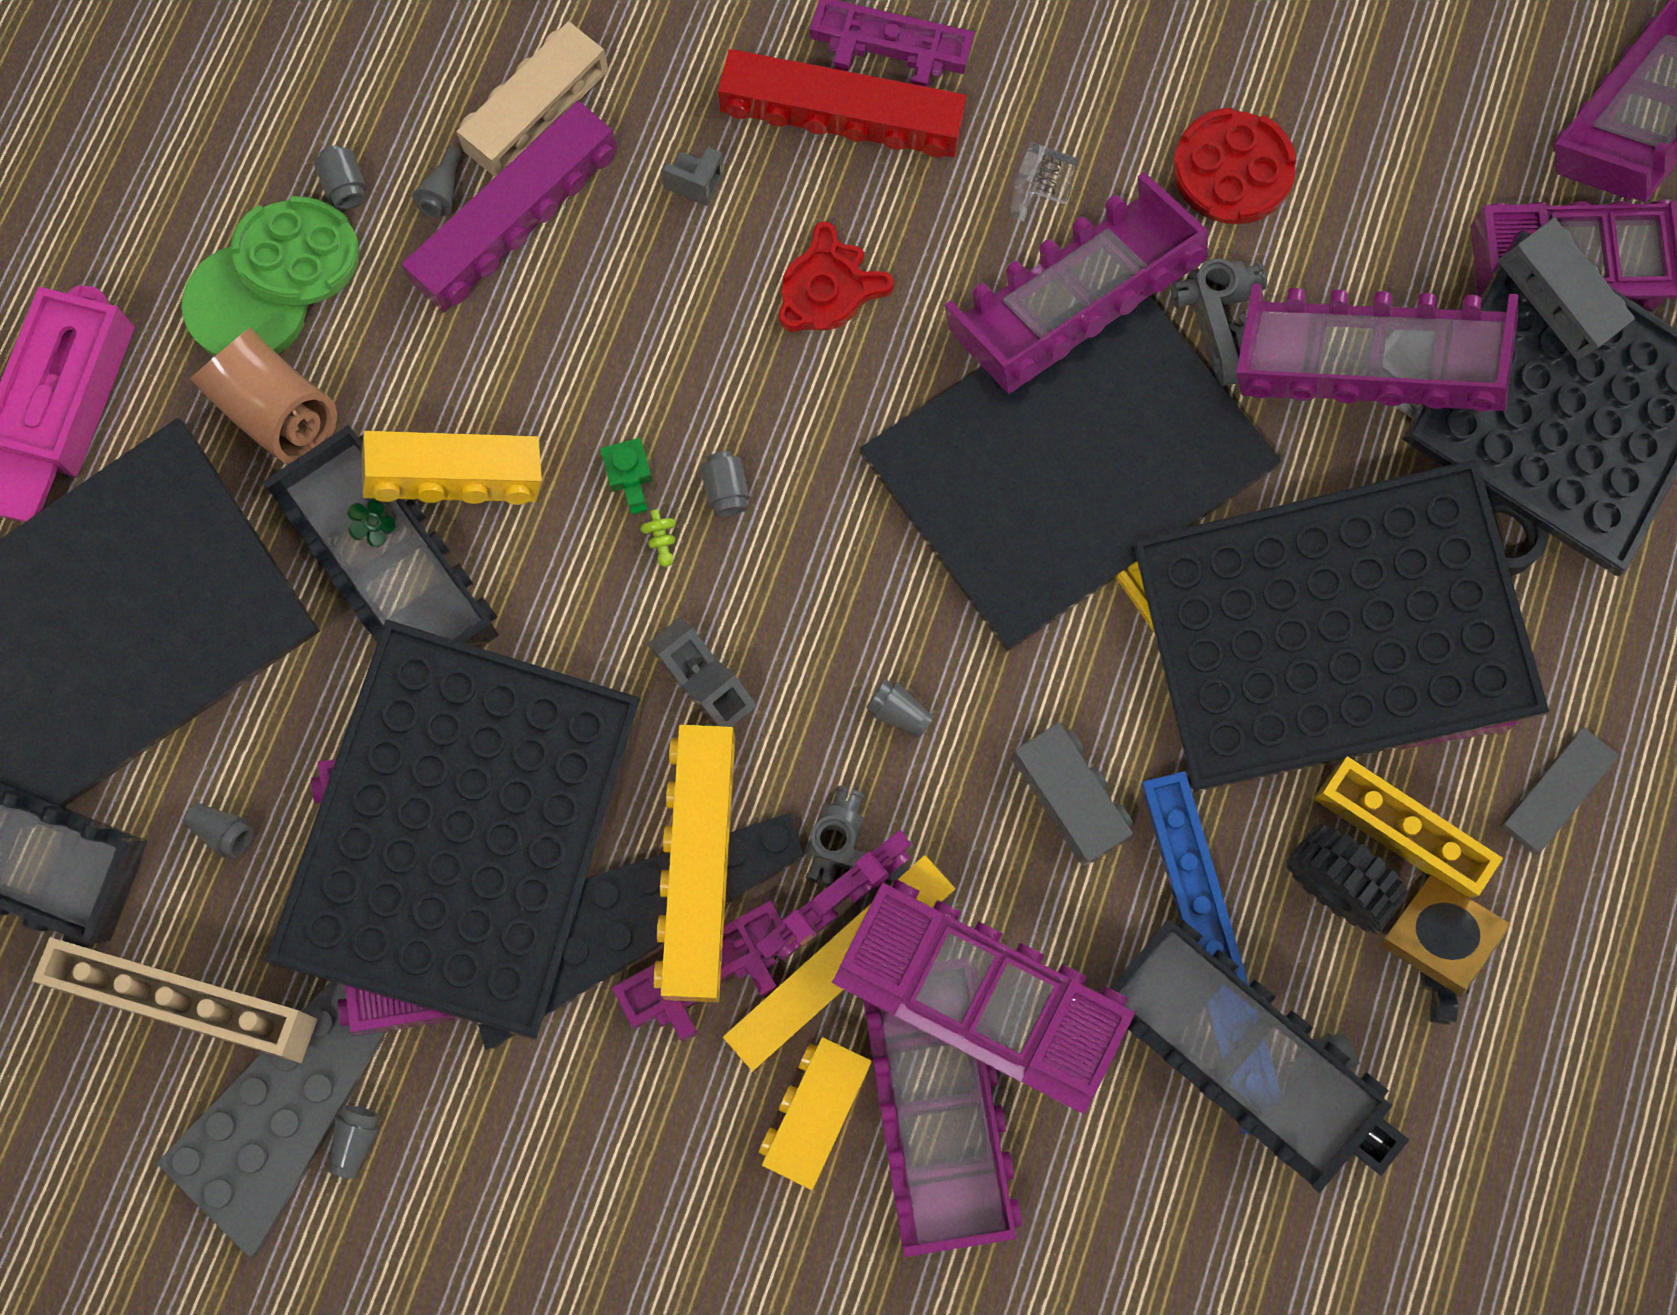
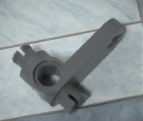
M1211 259L1205 262L1200 269L1191 270L1188 280L1175 281L1171 284L1172 299L1177 298L1173 302L1177 309L1193 304L1214 377L1221 386L1238 383L1236 372L1239 361L1224 310L1231 304L1247 301L1252 290V284H1261L1262 290L1267 288L1266 273L1260 274L1265 269L1262 263L1245 267L1241 260L1229 262L1224 259ZM1206 283H1217L1223 288V290H1212L1207 286Z
M837 786L832 804L822 805L805 853L807 857L813 859L805 878L817 884L820 873L824 872L821 885L826 887L834 883L833 881L838 869L846 872L856 865L855 862L866 854L855 849L864 821V817L857 813L864 794L853 789L850 799L846 801L849 788L844 786ZM832 830L841 832L846 838L844 847L837 851L825 849L820 841L826 832ZM901 866L889 875L890 877L883 881V883L891 886L895 879H899L910 868Z

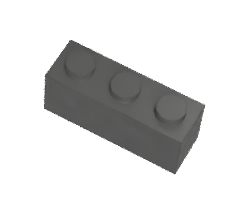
M1555 217L1497 260L1577 361L1602 346L1635 319L1627 309L1625 301L1615 294L1600 275L1598 267L1588 260L1573 241L1570 232L1562 227Z
M1057 723L1015 749L1011 759L1084 869L1128 841L1133 835L1129 828L1133 825V822L1125 808L1120 803L1114 805L1105 792L1108 789V784L1101 772L1095 766L1089 768L1081 756L1084 749L1075 733L1070 729L1065 732L1061 724Z

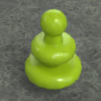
M659 509L650 511L652 521L642 524L640 530L644 534L653 533L654 537L648 541V545L652 549H658V563L663 567H668L673 562V556L669 552L668 546L674 543L675 538L671 534L666 535V530L675 526V520L673 518L661 519Z

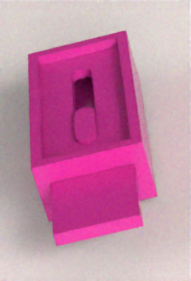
M79 285L66 294L39 286L37 288L0 381V517L22 523L26 522L42 511L56 473L76 478L79 475L135 326L118 306L110 305L109 300L100 289Z

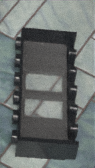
M347 425L262 482L282 507L288 520L301 534L312 554L322 564L331 577L330 579L346 598L357 618L370 632L376 642H378L386 619L478 648H482L499 636L491 623L498 618L483 596L477 601L472 597L467 588L472 586L473 582L459 563L451 567L446 561L444 555L450 552V550L435 530L427 534L420 522L425 520L426 517L413 499H408L405 502L403 499L391 502L379 501L384 506V513L381 516L389 515L395 521V530L390 534H385L386 542L382 546L371 547L367 542V535L359 541L354 540L350 536L348 527L355 521L348 517L347 511L349 507L354 503H361L365 506L369 500H376L375 498H363L361 459L363 434L357 437L351 427Z
M0 782V915L12 913L22 917V924L26 927L44 932L49 931V929L64 934L62 938L64 942L89 948L90 944L111 940L141 864L147 840Z
M1168 919L1110 988L1129 998L1125 1007L1134 1011L1135 1014L1128 1030L1151 1047L1166 1063L1176 1071H1179L1199 1088L1207 1098L1220 1106L1241 1127L1254 1135L1275 1156L1295 1170L1320 1193L1393 1106L1383 1098L1389 1090L1367 1072L1361 1078L1355 1075L1346 1067L1351 1059L1330 1041H1327L1322 1047L1308 1035L1313 1027L1294 1011L1290 1010L1284 1016L1271 1005L1276 996L1255 979L1248 986L1234 974L1239 966L1219 949L1213 955L1207 952L1198 944L1203 936L1187 922L1181 919L1175 925Z

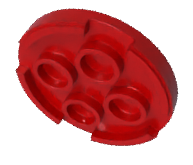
M1222 108L1197 118L1184 131L1174 155L1173 174L1180 194L1198 213L1221 223L1246 224L1269 216L1282 205L1295 179L1297 159L1291 140L1284 130L1272 119L1265 115L1259 117L1248 112L1233 111V108Z

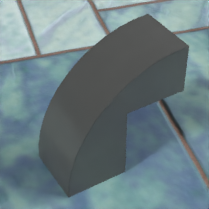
M678 618L647 643L648 647L673 679L715 726L732 727L757 707L735 674L714 658L693 627L682 618Z

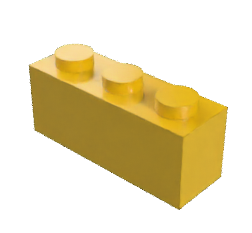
M823 1037L818 1046L809 1043L798 1067L806 1071L798 1088L792 1085L789 1086L778 1109L786 1115L778 1131L771 1127L769 1128L758 1153L766 1156L762 1166L813 1190L872 1061Z

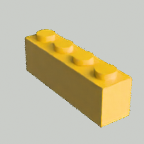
M364 431L361 451L363 498H375L382 502H391L397 499H419L426 503H435L441 500H463L470 504H478L484 501H506L513 505L536 502L542 482L538 436Z
M1348 756L1335 765L1314 797V800L1429 876H1434L1468 898L1481 894L1503 859Z

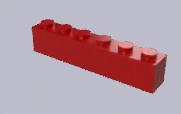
M734 49L728 50L718 88L720 112L727 113L733 118L746 119L749 117L764 120L777 127L790 125L805 128L814 134L830 133L841 135L854 142L871 141L884 144L894 150L907 148L922 151L935 158L944 156L955 158L965 115L967 97L966 94Z

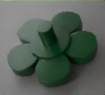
M373 499L369 500L365 506L361 503H354L347 511L348 517L355 521L348 527L350 536L354 540L359 541L367 535L368 544L375 548L382 546L386 542L385 534H390L395 530V521L389 515L381 516L384 513V506L381 502Z

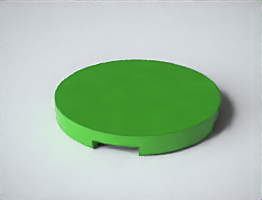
M290 196L289 201L273 203L263 208L261 205H258L240 220L231 240L234 268L242 283L259 297L283 305H308L332 297L350 282L359 263L358 240L353 228L347 221V217L334 206L309 197Z
M231 246L213 253L197 266L186 283L182 297V314L188 331L196 342L214 357L249 327L277 354H280L301 333L305 325L304 319L308 306L274 303L250 291L242 283L235 271Z

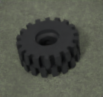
M1321 824L1313 826L1286 860L1288 871L1293 873L1292 877L1296 882L1304 885L1302 888L1308 894H1313L1319 903L1329 907L1332 913L1339 918L1342 916L1349 924L1353 926L1358 925L1367 932L1369 930L1373 933L1380 932L1408 896L1404 882L1397 879L1398 875L1393 869L1385 866L1386 862L1379 856H1373L1369 852L1370 849L1363 844L1358 845L1352 837L1347 834L1342 836L1337 829L1332 827L1328 829L1325 825Z

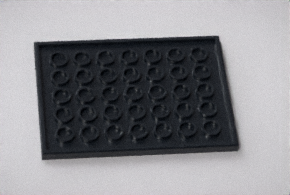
M1125 273L1094 293V295L1100 299L1131 277ZM1151 296L1141 301L1132 312L1121 315L1106 325L1098 335L1091 338L1088 337L1072 348L1064 358L1058 360L1010 394L982 367L860 447L862 457L1007 652L1114 580L1119 573L1124 570L1126 571L1129 566L1137 562L1133 540L1191 527L1279 467L1282 462ZM1079 303L1046 326L1052 331L1085 308Z
M176 418L0 539V782L62 807L67 806L320 632L185 422L180 418ZM25 818L22 827L24 830H32L39 823Z
M1478 459L1133 540L1135 556L1193 793L1342 760L1347 756L1352 758L1549 713Z
M386 619L265 962L536 1040L641 698Z

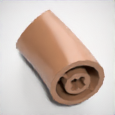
M251 327L190 378L200 391L232 422L283 463H292L331 437L336 428L337 411L332 399L286 363Z

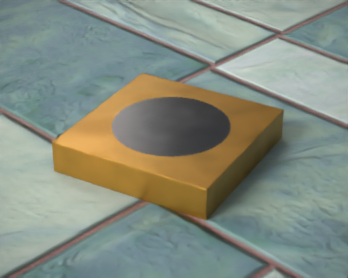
M1430 875L1389 931L1382 943V947L1462 997L1503 939L1511 924Z

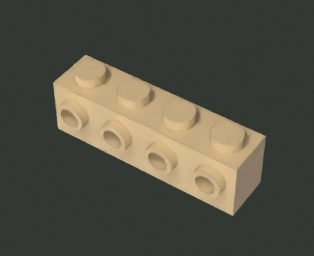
M569 21L559 31H553L546 38L543 46L531 58H526L519 64L516 73L504 85L497 86L489 95L488 100L475 113H470L464 118L460 128L456 131L463 151L496 177L609 71L604 49Z

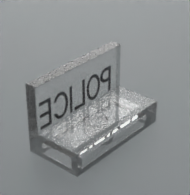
M1031 142L1016 177L1010 216L1025 221L1036 194L1067 205L1078 158Z

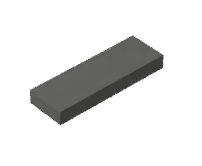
M1581 728L1500 827L1532 854H1540L1619 755L1586 728Z

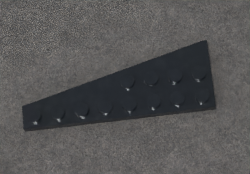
M791 813L730 832L725 906L759 883L762 884L804 857ZM669 852L585 879L544 1017L558 1008L569 1004L582 993L598 983L606 981L663 944L657 942L658 916L666 915L667 897L660 896V879L662 870H669L670 868ZM478 1024L484 1048L487 1051L500 1047V1044L516 1035Z

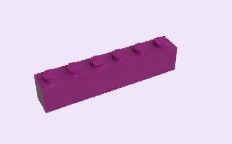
M578 100L401 264L409 281L444 313L452 305L460 304L467 297L470 288L482 277L490 276L498 267L499 261L508 252L520 248L527 240L529 233L540 222L545 223L550 220L557 211L558 206L569 195H576L584 187L588 177L598 168L602 169L612 161L617 151L613 130Z

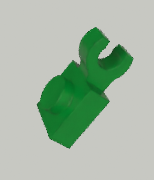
M641 437L600 448L612 492L624 489L632 515L647 512L648 509L641 484L652 482L653 480Z

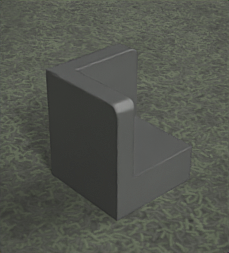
M709 147L706 148L701 159L681 152L678 154L673 166L664 163L661 169L664 189L706 206L709 205L725 173L722 153Z

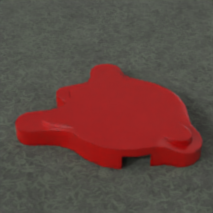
M826 221L819 222L814 227L813 240L810 247L804 254L797 257L784 273L782 279L783 305L779 312L780 324L785 330L790 332H798L804 329L818 331L836 329L851 320L867 301L887 297L894 291V279L888 272L861 271L859 267L864 262L863 249L858 246L841 243L838 240L836 229L831 223Z

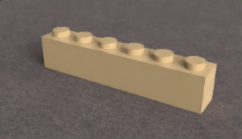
M51 937L32 979V982L57 991L301 1064L318 1020L299 1010Z

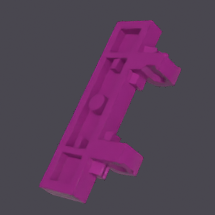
M819 0L810 27V39L829 43L828 51L836 53L833 60L834 69L849 72V67L853 66L855 55L864 57L865 52L907 61V67L915 69V75L911 79V84L929 87L931 75L941 77L943 70L960 74L965 73L975 33L965 29L838 0Z
M899 830L874 851L867 852L857 860L854 867L800 910L796 909L783 919L782 924L758 942L756 946L766 959H772L776 955L781 960L786 959L817 935L812 926L819 932L839 916L835 908L847 898L856 903L910 860L911 857L906 851L913 847V845L903 832Z
M771 900L726 924L723 933L721 982L734 974L738 976L739 980L750 975L762 999L770 995L777 988L767 968L775 965L776 961L774 957L766 959L756 946L758 942L782 924V920ZM655 964L612 987L634 1030L656 1018L661 1027L671 1022L683 1043L699 1034L686 1010L696 1003L694 1001L664 1000L661 996V989L654 988Z

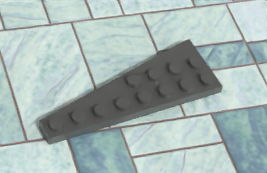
M330 981L301 1011L318 1019L302 1064L262 1052L156 1163L249 1258H255L262 1251V1245L287 1208L285 1205L299 1181L305 1177L311 1166L309 1164L326 1135H329L334 1127L335 1117L342 1113L343 1106H346L363 1077L364 1069L374 1052L379 1049L385 1039L384 1035L386 1032L352 1037L350 1026H340L337 1000L346 998L345 985Z

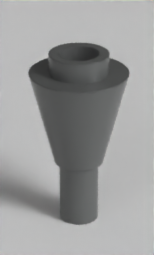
M449 146L440 165L413 192L412 198L423 214L430 217L447 216L451 213L455 171L463 155L460 149Z

